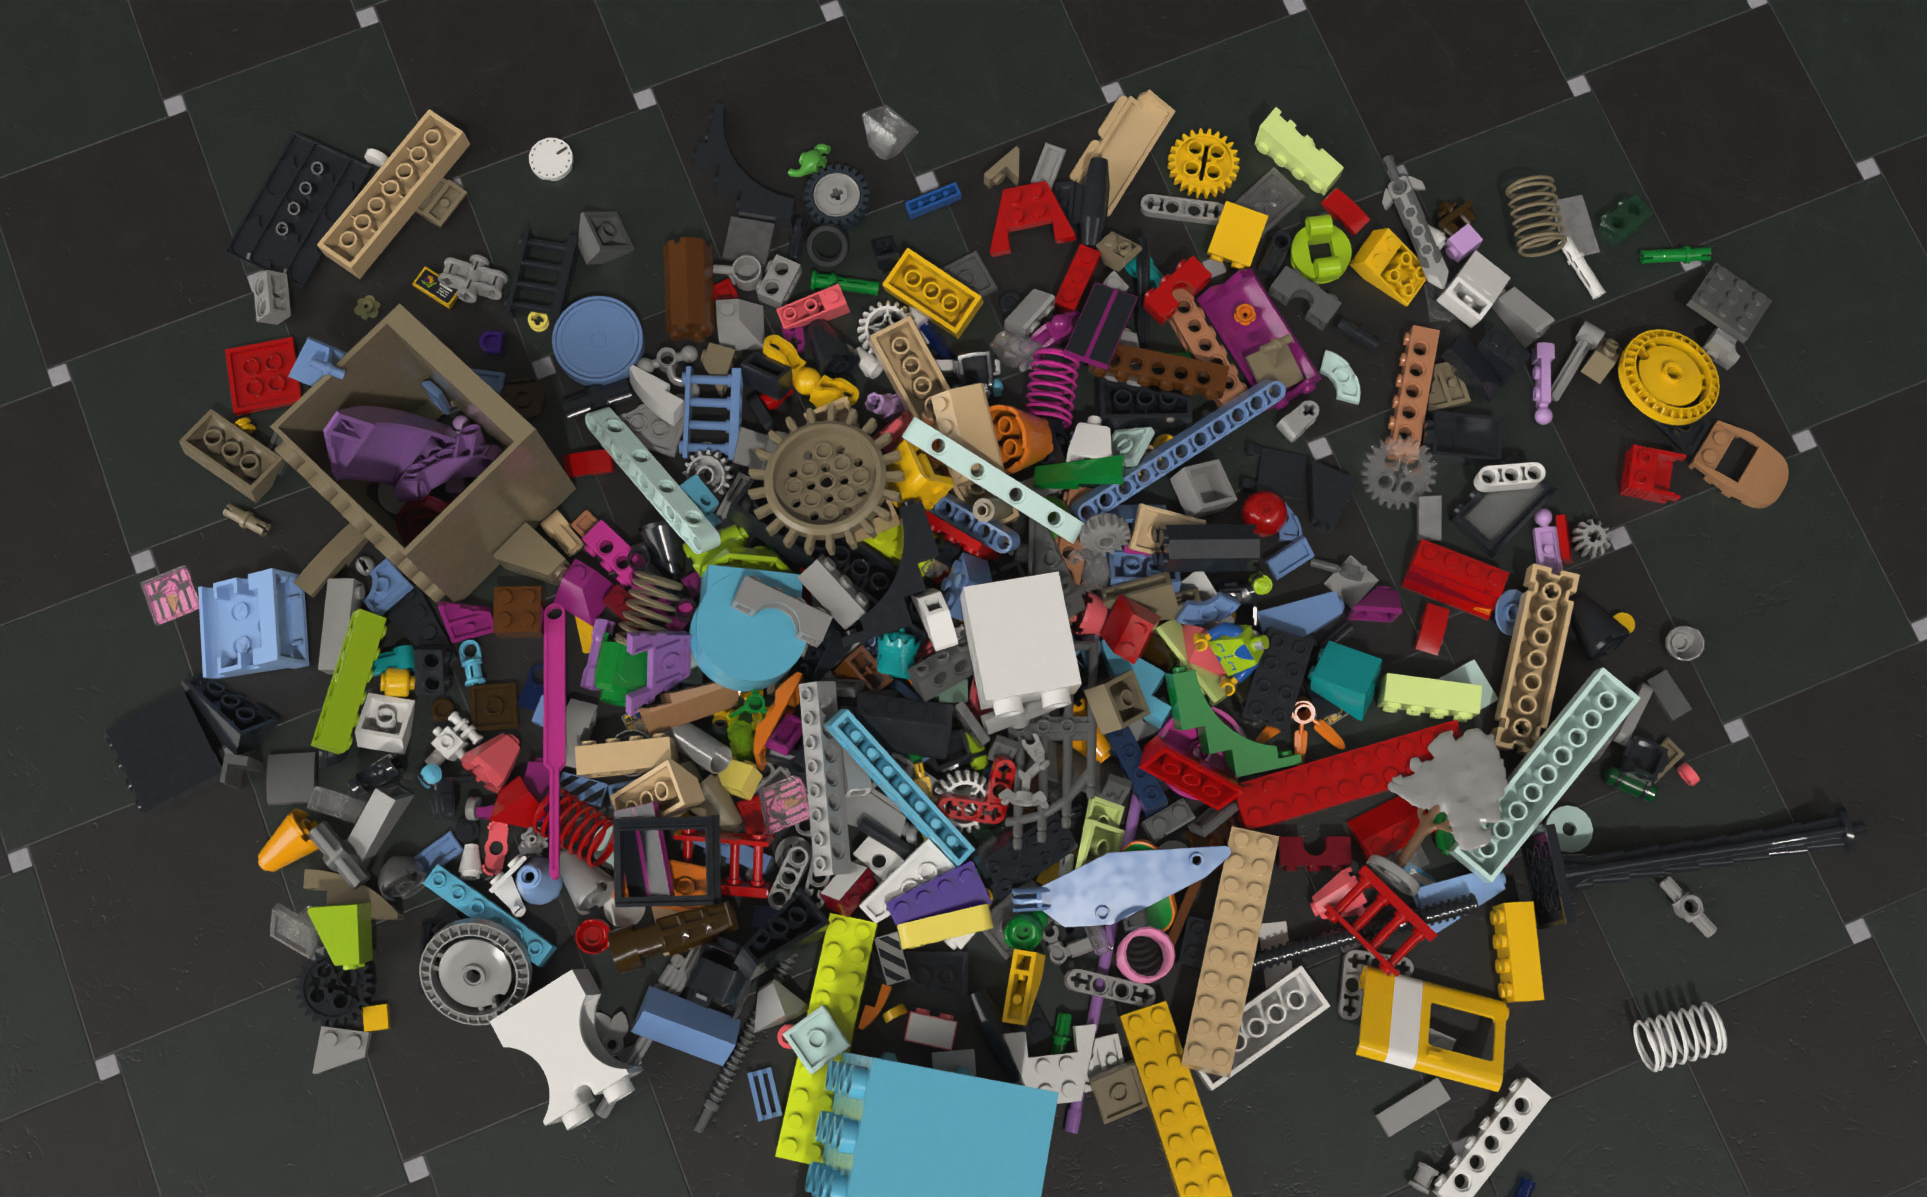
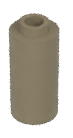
M998 497L979 499L973 506V514L981 522L1006 519L1013 510V506Z

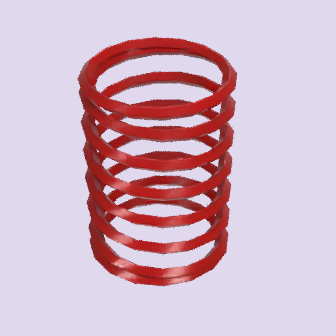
M560 788V794L564 795V798L560 800V805L562 804L560 808V828L567 820L570 810L577 806L576 814L572 816L562 830L560 848L568 849L570 855L577 854L580 861L586 860L589 867L599 866L614 851L613 830L609 843L599 858L591 862V856L602 843L606 830L613 826V818H608L604 812H598L595 807L589 806L586 801H580L577 796L571 795L565 788ZM550 793L539 804L533 817V830L535 833H541L543 838H549V834L545 833V831L549 830V824L547 825L549 812L543 821L541 829L536 827V823L543 808L549 803ZM586 811L585 819L576 828L569 843L564 845L563 840L571 833L579 816ZM598 816H601L603 819L598 821ZM595 817L593 826L584 835L578 849L573 851L572 846L581 837L588 821ZM604 823L603 828L597 833V835L593 839L588 849L587 855L582 857V850L591 841L597 827Z

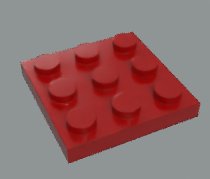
M293 337L225 349L233 413L236 416L290 406L303 396L301 382L288 377L297 359L296 343Z
M925 510L931 530L983 560L989 561V559H992L996 562L998 561L1001 553Z

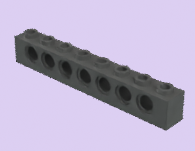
M1069 577L1061 580L1069 619L1086 608L1080 588ZM967 635L958 640V645L942 649L907 670L914 689L925 702L974 674Z

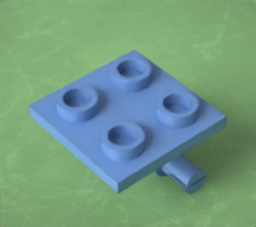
M308 336L288 377L313 386L324 375L327 376L328 374L342 380L346 370L334 365L347 352Z

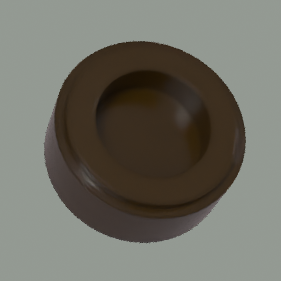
M445 698L437 699L431 706L432 717L442 723L449 722L448 717L456 711L455 705Z

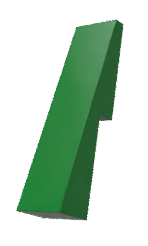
M1124 455L1036 466L1033 489H1079V484H1124L1126 469Z

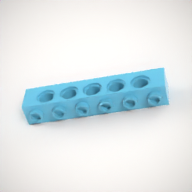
M437 864L423 882L426 887L468 917L491 920L511 930L526 947L531 962L539 967L544 968L558 949V947L444 866Z

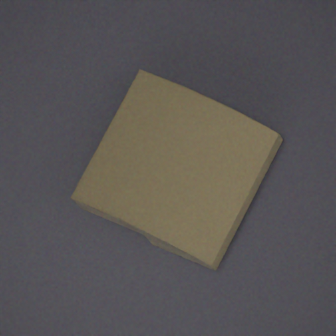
M442 178L415 212L431 223L442 227L468 193L451 180Z

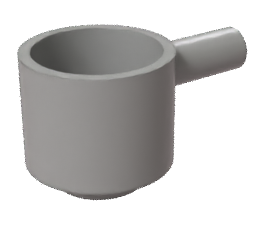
M741 256L734 261L733 266L713 265V273L733 275L736 285L745 291L755 290L759 280L763 279L760 262L753 256Z

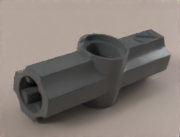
M326 821L321 822L309 832V838L324 854L323 860L331 870L339 872L353 890L358 889L369 880L371 875L355 857L356 851L349 842L341 840Z

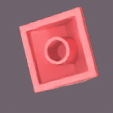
M1184 624L1182 629L1187 661L1223 678L1227 676L1209 644L1206 650L1200 652L1197 651L1196 644L1193 642V636L1196 633H1203L1205 635L1208 630Z

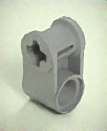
M1304 401L1295 410L1282 418L1276 427L1293 443L1316 421L1319 414V406L1314 401ZM1304 411H1305L1306 413L1310 411V412H1312V414H1311V415L1308 414V415L1305 416V415H1304Z

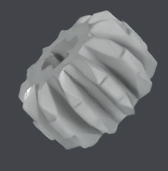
M1588 519L1586 523L1580 522L1578 528L1573 529L1572 534L1575 537L1571 538V542L1577 543L1574 551L1582 550L1581 557H1585L1588 554L1590 559H1593L1596 555L1602 556L1605 554L1604 549L1610 548L1611 544L1608 541L1612 539V535L1605 533L1609 530V527L1602 528L1601 521H1597L1594 524L1592 519ZM1589 535L1593 537L1592 541H1594V542H1591V541L1589 540V539L1591 538V537H1588Z

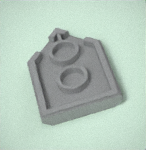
M643 403L637 406L638 408L618 416L647 450L671 457L677 455L679 441L683 437L684 415L675 426H672L653 413Z

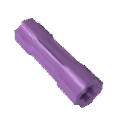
M601 618L595 619L592 632L593 640L580 687L600 691L594 684V673L604 632L614 636L615 622Z

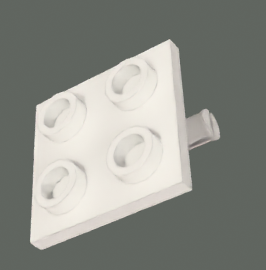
M520 854L517 855L507 865L510 868L509 871L505 874L501 871L489 882L492 885L489 891L491 893L494 892L511 909V913L515 917L523 916L526 908L512 878V874L530 857L528 854H525L523 857Z

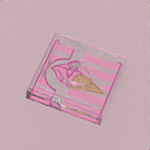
M185 565L140 582L154 624L157 626L199 609V599Z
M792 775L758 790L766 833L774 834L810 818L805 786L800 777Z

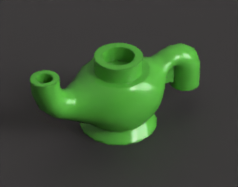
M818 144L814 150L803 152L799 158L800 169L790 168L788 175L791 177H802L814 173L818 174V170L822 167L825 170L827 157L822 156V154H829L831 146Z

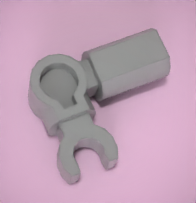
M1055 925L1052 926L1054 931L1052 937H1047L1045 932L1042 939L1048 942L1049 945L1046 948L1050 960L1055 965L1063 964L1067 957L1071 956L1073 959L1095 950L1089 935L1066 943L1067 947H1064L1062 941L1057 939L1059 931Z

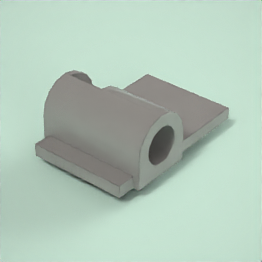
M740 427L733 463L749 468L766 469L768 462L759 459L755 451L757 448L772 453L777 445L772 443L769 435ZM774 431L783 439L789 435L785 432Z

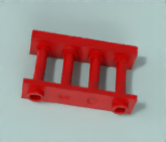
M679 829L673 835V839L683 840V862L692 864L693 841L705 842V830ZM760 831L752 832V834L720 832V843L730 844L729 877L721 878V895L756 898L768 897L772 888V882H765V879L762 878L763 847H768L772 843L773 836L766 835L765 832ZM740 845L754 846L753 878L750 880H741V877H739Z
M1363 865L1357 871L1360 875L1358 878L1359 882L1333 908L1326 903L1323 906L1327 910L1324 914L1334 924L1338 921L1380 962L1378 967L1388 977L1391 974L1397 977L1400 973L1394 967L1420 940L1423 942L1426 939L1431 942L1437 934L1366 865ZM1373 887L1378 892L1377 899L1350 925L1340 915L1366 888ZM1390 904L1396 910L1395 916L1368 943L1358 932L1384 905L1387 907ZM1408 921L1414 927L1412 930L1413 934L1386 960L1376 949L1402 923L1405 924Z

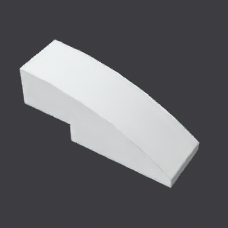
M634 365L629 367L630 383L642 402L662 420L675 426L684 415V400L670 393V384Z

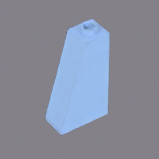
M1501 871L1492 883H1484L1474 873L1420 887L1418 893L1413 898L1416 908L1419 906L1425 908L1427 904L1432 906L1434 902L1439 904V901L1442 900L1443 902H1447V899L1452 901L1454 897L1461 898L1462 895L1467 897L1469 893H1473L1480 906L1505 890L1506 878L1503 871ZM1450 918L1448 922L1442 920L1440 924L1435 922L1433 926L1427 925L1435 933H1438L1456 920Z

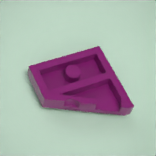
M445 601L438 602L439 612L452 643L493 633V614L490 607Z

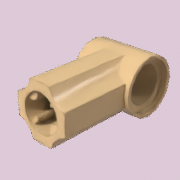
M555 510L539 523L552 540L554 539L569 557L575 555L583 547L584 543L569 527L570 524L558 510Z

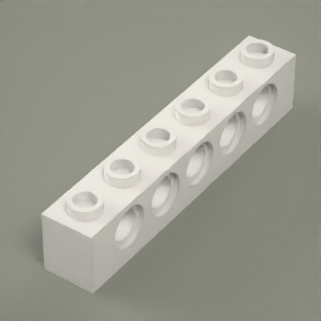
M869 836L853 853L854 857L857 858L854 862L869 867L871 872L874 873L878 884H881L904 861L895 852ZM876 856H883L886 859L883 867L876 868L873 866L872 862ZM976 933L947 939L944 942L953 950L956 948L962 950Z
M1529 1078L1515 1079L1509 1086L1510 1093L1506 1098H1500L1495 1104V1112L1492 1116H1487L1482 1120L1479 1125L1480 1131L1477 1135H1472L1467 1139L1464 1144L1466 1149L1461 1155H1455L1450 1161L1449 1166L1451 1168L1446 1174H1440L1435 1180L1434 1185L1436 1187L1432 1192L1438 1197H1474L1551 1097ZM1518 1098H1521L1524 1102V1108L1520 1112L1515 1108V1101ZM1503 1117L1509 1120V1127L1505 1131L1500 1127V1120ZM1488 1136L1494 1139V1146L1490 1150L1485 1146V1139ZM1473 1155L1479 1158V1165L1475 1169L1470 1166V1158ZM1458 1174L1464 1177V1185L1460 1188L1456 1187L1454 1182Z

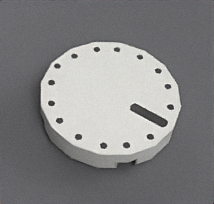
M545 138L538 141L530 151L529 164L533 173L540 179L558 181L567 176L572 169L574 156L569 145L563 140Z

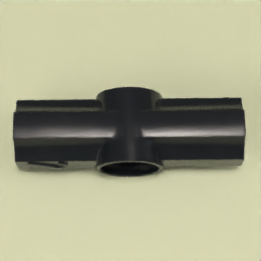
M623 379L606 386H591L582 394L562 400V405L568 420L604 407L611 408L612 405L632 399L633 396L627 379Z

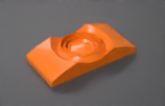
M795 673L775 691V701L769 707L764 719L757 724L754 738V755L757 767L762 771L768 763L765 761L767 752L765 745L768 738L787 712L794 715L800 703L799 684L804 683L802 673Z

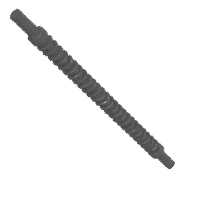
M796 953L779 963L780 966L775 968L777 972L772 973L774 977L769 979V982L774 979L780 984L782 981H786L784 976L789 975L787 971L792 969L791 963H795L794 957L799 955ZM753 1010L754 1016L749 1017L750 1023H746L747 1029H743L744 1035L739 1036L741 1041L736 1042L738 1046L733 1049L734 1054L729 1055L731 1060L726 1061L727 1067H723L724 1073L719 1074L721 1079L716 1080L718 1084L713 1086L714 1092H710V1099L707 1098L704 1103L705 1109L694 1128L695 1131L703 1134L712 1114L718 1111L720 1107L719 1101H723V1094L726 1095L725 1089L730 1088L728 1084L733 1082L732 1076H736L735 1070L740 1069L738 1064L743 1063L742 1057L746 1056L745 1051L750 1050L748 1045L753 1044L752 1038H756L754 1033L755 1010Z

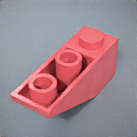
M839 284L776 309L784 330L806 326L814 320L830 321L850 312Z

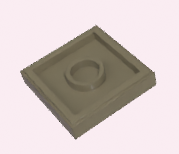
M1133 1060L1088 1078L1101 1122L1104 1125L1148 1107L1136 1063Z

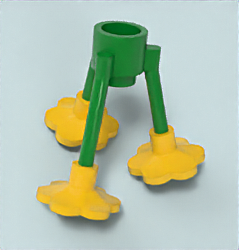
M763 690L739 691V697L745 700L744 706L737 710L729 708L713 714L712 723L716 720H725L730 732V730L738 728L739 714L747 711L752 714L753 722L751 726L756 731L757 724L764 719L769 707H765Z

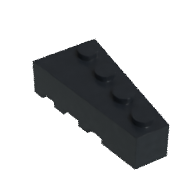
M1099 377L1098 408L1099 417L1102 420L1101 426H1107L1110 430L1152 427V429H1187L1191 426V396L1167 391L1157 392L1150 390L1148 387H1133L1124 382L1118 381V383H1114Z

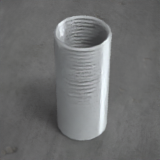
M690 722L664 731V733H667V737L675 739L677 751L711 773L719 774L730 764L732 758L731 749Z

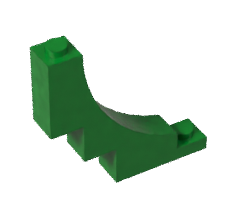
M1183 665L1173 667V672L1165 673L1170 706L1172 707L1174 729L1183 731L1197 728L1201 752L1212 754L1224 751L1227 773L1229 775L1241 777L1302 763L1301 754L1293 753L1291 749L1277 751V746L1249 740L1225 725L1208 705L1198 683L1196 670L1187 669V666Z

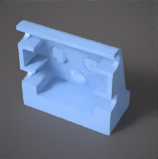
M270 568L248 574V579L236 577L213 583V588L198 587L203 678L220 679L278 669H297L309 666L305 591L293 583L299 574Z

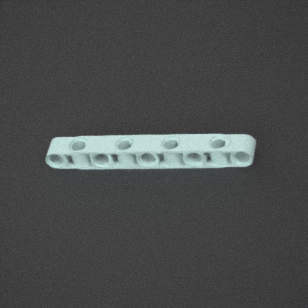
M604 407L585 415L588 429L601 443L602 447L693 552L700 554L720 546L721 539L717 530L610 407Z
M913 417L902 435L910 443L1070 543L1074 544L1082 531L1081 526L1085 525L1083 522L918 418ZM935 439L941 440V447L938 450L932 449V442ZM979 463V472L972 475L971 467ZM1013 488H1017L1018 495L1011 499L1010 491ZM1055 511L1056 517L1054 521L1048 522V515Z

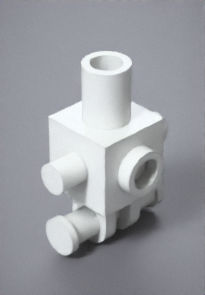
M455 711L448 717V720L456 725L454 728L447 726L443 730L438 726L433 730L432 733L436 738L431 744L436 749L425 762L427 764H436L439 767L446 759L455 761L459 758L461 760L467 753L465 749L470 745L467 739L469 738L476 746L482 741L483 736L475 731L476 728L473 725H468L469 721L466 718L462 719L458 715L459 713Z

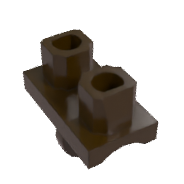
M1468 200L1460 207H1458L1455 201L1451 204L1446 201L1440 203V212L1437 213V217L1442 220L1438 223L1436 229L1444 232L1445 236L1449 239L1460 230L1455 224L1457 221H1460L1464 226L1468 223L1472 225L1477 219L1471 210L1473 203Z

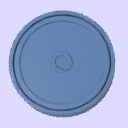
M592 296L573 303L563 311L554 326L552 346L558 363L571 379L589 387L594 385L606 386L627 379L630 376L629 367L632 365L636 366L637 362L643 358L645 336L637 316L626 304L611 297Z

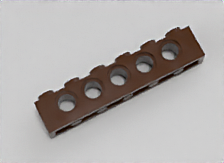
M1118 344L1112 358L1119 362L1118 365H1109L1107 370L1089 364L1088 372L1097 377L1111 376L1121 382L1130 380L1137 382L1141 386L1155 385L1165 391L1180 390L1183 394L1204 395L1205 398L1210 400L1222 399L1229 366L1122 344ZM1137 363L1141 366V369L1133 370L1130 364ZM1160 368L1163 370V374L1157 375L1152 369ZM1181 372L1186 376V378L1178 379L1176 378L1175 373ZM1205 377L1208 383L1201 384L1197 378Z

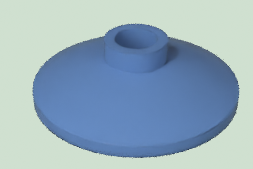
M1514 589L1505 591L1499 597L1495 609V619L1499 629L1509 636L1513 634L1521 594H1523L1519 590Z

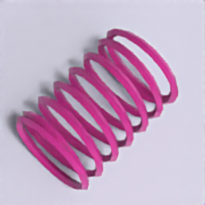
M1041 348L1032 352L1031 355L1035 361L1030 366L1035 371L1029 373V377L1033 381L1028 383L1027 387L1032 392L1026 394V398L1031 402L1025 404L1024 407L1032 415L1054 416L1063 419L1062 423L1066 429L1072 425L1071 420L1073 416L1070 412L1074 409V405L1071 401L1076 397L1073 391L1077 387L1075 380L1078 378V373L1076 370L1080 366V360L1065 356L1064 349ZM1036 354H1055L1068 358L1074 363L1064 364L1053 360H1041L1036 357ZM1042 364L1049 367L1065 368L1068 370H1046L1038 368L1034 365ZM1072 372H1073V374H1074L1073 378H1070L1069 376L1064 375V374H1069V373H1072ZM1033 375H1052L1063 378L1065 380H1043L1036 378ZM1072 383V388L1070 389L1064 386V384ZM1048 385L1058 387L1064 391H1045L1032 386ZM1064 394H1071L1070 399L1062 396ZM1030 396H1049L1063 401H1043ZM1069 404L1070 407L1069 409H1065L1064 407L1059 405ZM1030 406H1045L1060 411H1040L1032 409Z

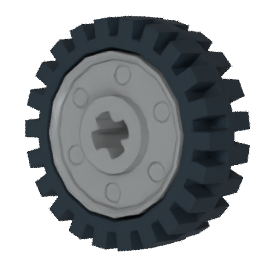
M836 164L835 168H832V165H828L826 170L823 167L820 168L818 174L814 173L811 176L812 179L808 180L807 187L804 190V201L808 216L817 226L833 223L850 231L852 226L857 227L860 225V221H863L866 214H868L870 193L867 182L864 181V177L861 174L858 175L857 170L854 168L850 170V167L846 165L844 168H841V164Z

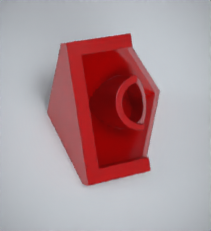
M518 776L499 791L489 821L526 828L533 825V817L540 802L521 776ZM544 808L540 813L537 822L548 814Z

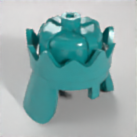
M904 628L884 634L883 638L878 636V672L889 674L896 678L911 680L907 670L915 665V656H917L920 641H917L915 644V637L911 634H906Z

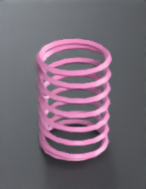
M1141 927L1128 934L1120 942L1116 952V963L1121 974L1129 981L1141 984L1151 983L1165 976L1172 968L1175 959L1174 945L1169 936L1160 929L1153 927ZM1145 936L1152 938L1160 946L1163 962L1156 975H1140L1130 967L1126 957V950L1132 938Z

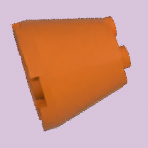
M994 405L989 407L1005 474L1010 475L1043 460L1053 451L1052 434L1046 419L1010 405Z

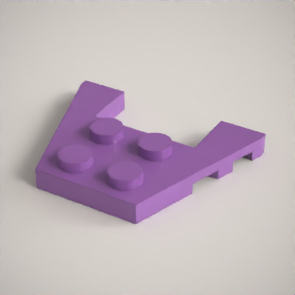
M687 631L627 632V652L635 655L648 650L647 686L626 694V713L630 716L638 713L640 706L645 703L649 705L655 701L657 694L663 690L669 691L690 676L691 634Z

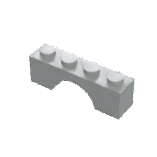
M754 576L744 577L730 606L750 617H753L763 609H778L791 618L795 627V638L816 648L822 643L833 618L828 615L826 610L820 607L813 608L807 605L805 600L799 597L792 598L786 595L782 589L774 586L769 587L763 584L761 579Z

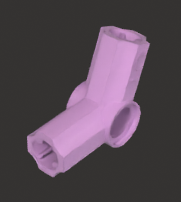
M873 392L867 396V401L865 402L867 410L879 415L882 423L890 422L894 418L897 419L900 417L899 414L906 411L897 393L894 395L892 393L880 395Z

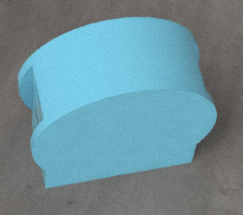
M708 565L701 577L700 603L692 617L689 634L692 635L690 647L693 657L700 669L711 680L731 690L749 692L754 689L761 690L775 684L792 668L803 653L806 642L795 638V627L791 618L784 612L772 608L763 609L753 617H750L730 606L745 576L757 577L763 581V584L769 587H778L786 595L802 599V583L797 578L800 574Z

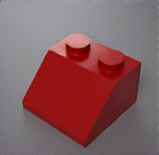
M1120 594L1100 635L1113 653L1135 664L1143 655L1162 617Z

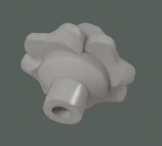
M529 827L527 832L521 835V839L524 841L520 843V846L525 848L529 855H532L534 852L539 855L544 848L548 847L546 840L549 838H543L541 833H535L533 827Z

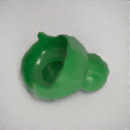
M1029 911L1028 913L1016 915L1007 922L1004 929V942L1010 948L1032 952L1043 938L1044 928L1048 924V915L1043 911Z

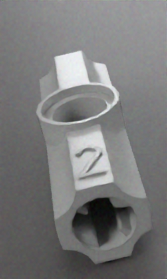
M1041 700L1024 702V712L1015 716L996 718L994 711L980 717L984 730L988 735L1008 727L1015 729L1024 728L1029 724L1030 719L1055 709L1044 710Z

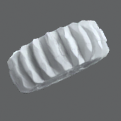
M890 301L886 302V306H882V303L878 302L877 309L870 306V313L864 311V319H859L861 327L857 328V332L860 334L858 337L859 342H864L862 348L864 350L869 349L868 353L872 355L875 354L869 344V336L886 328L887 323H889V326L894 324L891 317L902 320L910 315L913 318L912 312L906 313V306L899 309L898 302L894 306L890 305ZM884 317V320L881 323L874 324V326H872L875 321ZM912 319L914 324L917 326V321Z
M968 769L964 770L963 775H961L959 770H955V777L947 773L946 776L949 780L946 782L943 779L939 780L942 787H934V791L938 795H933L932 801L936 802L938 797L944 793L977 797L976 794L979 791L981 798H985L988 787L987 779L984 776L979 778V774L976 771L970 776ZM964 784L971 785L970 787L967 786L964 790H957L955 788ZM959 802V807H958V806H955V807H957L958 812H960V802ZM970 803V807L966 806L964 811L972 814L977 808L974 806V803ZM982 805L981 815H983V811H986L984 805ZM947 818L960 833H962L964 827L968 833H971V826L973 825L976 829H980L979 822Z

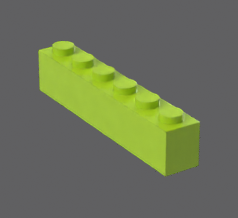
M362 609L352 612L311 746L335 754L344 753L350 748L353 740L351 732L353 727L355 728L360 718V714L357 713L359 706L364 703L367 693L364 691L366 684L370 682L373 676L371 667L373 661H376L380 653L378 645L380 639L386 633L387 626H385L387 618Z

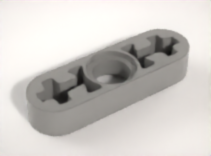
M1644 682L1639 684L1634 693L1641 699L1616 728L1612 741L1622 746L1627 743L1652 695L1653 687Z

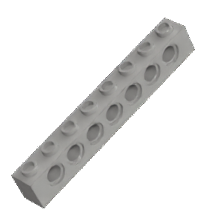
M815 681L799 684L814 876L852 873L841 745L824 727L838 712L836 682Z

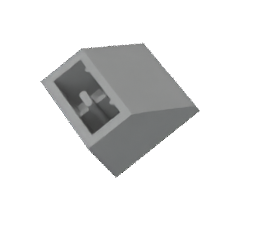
M1033 289L1006 318L1004 329L1025 345L1043 324L1053 319L1055 296Z

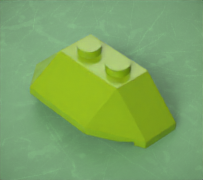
M732 544L724 548L702 567L699 578L702 577L708 565L795 573L774 550H768L764 546H756L753 549L745 548L741 544Z

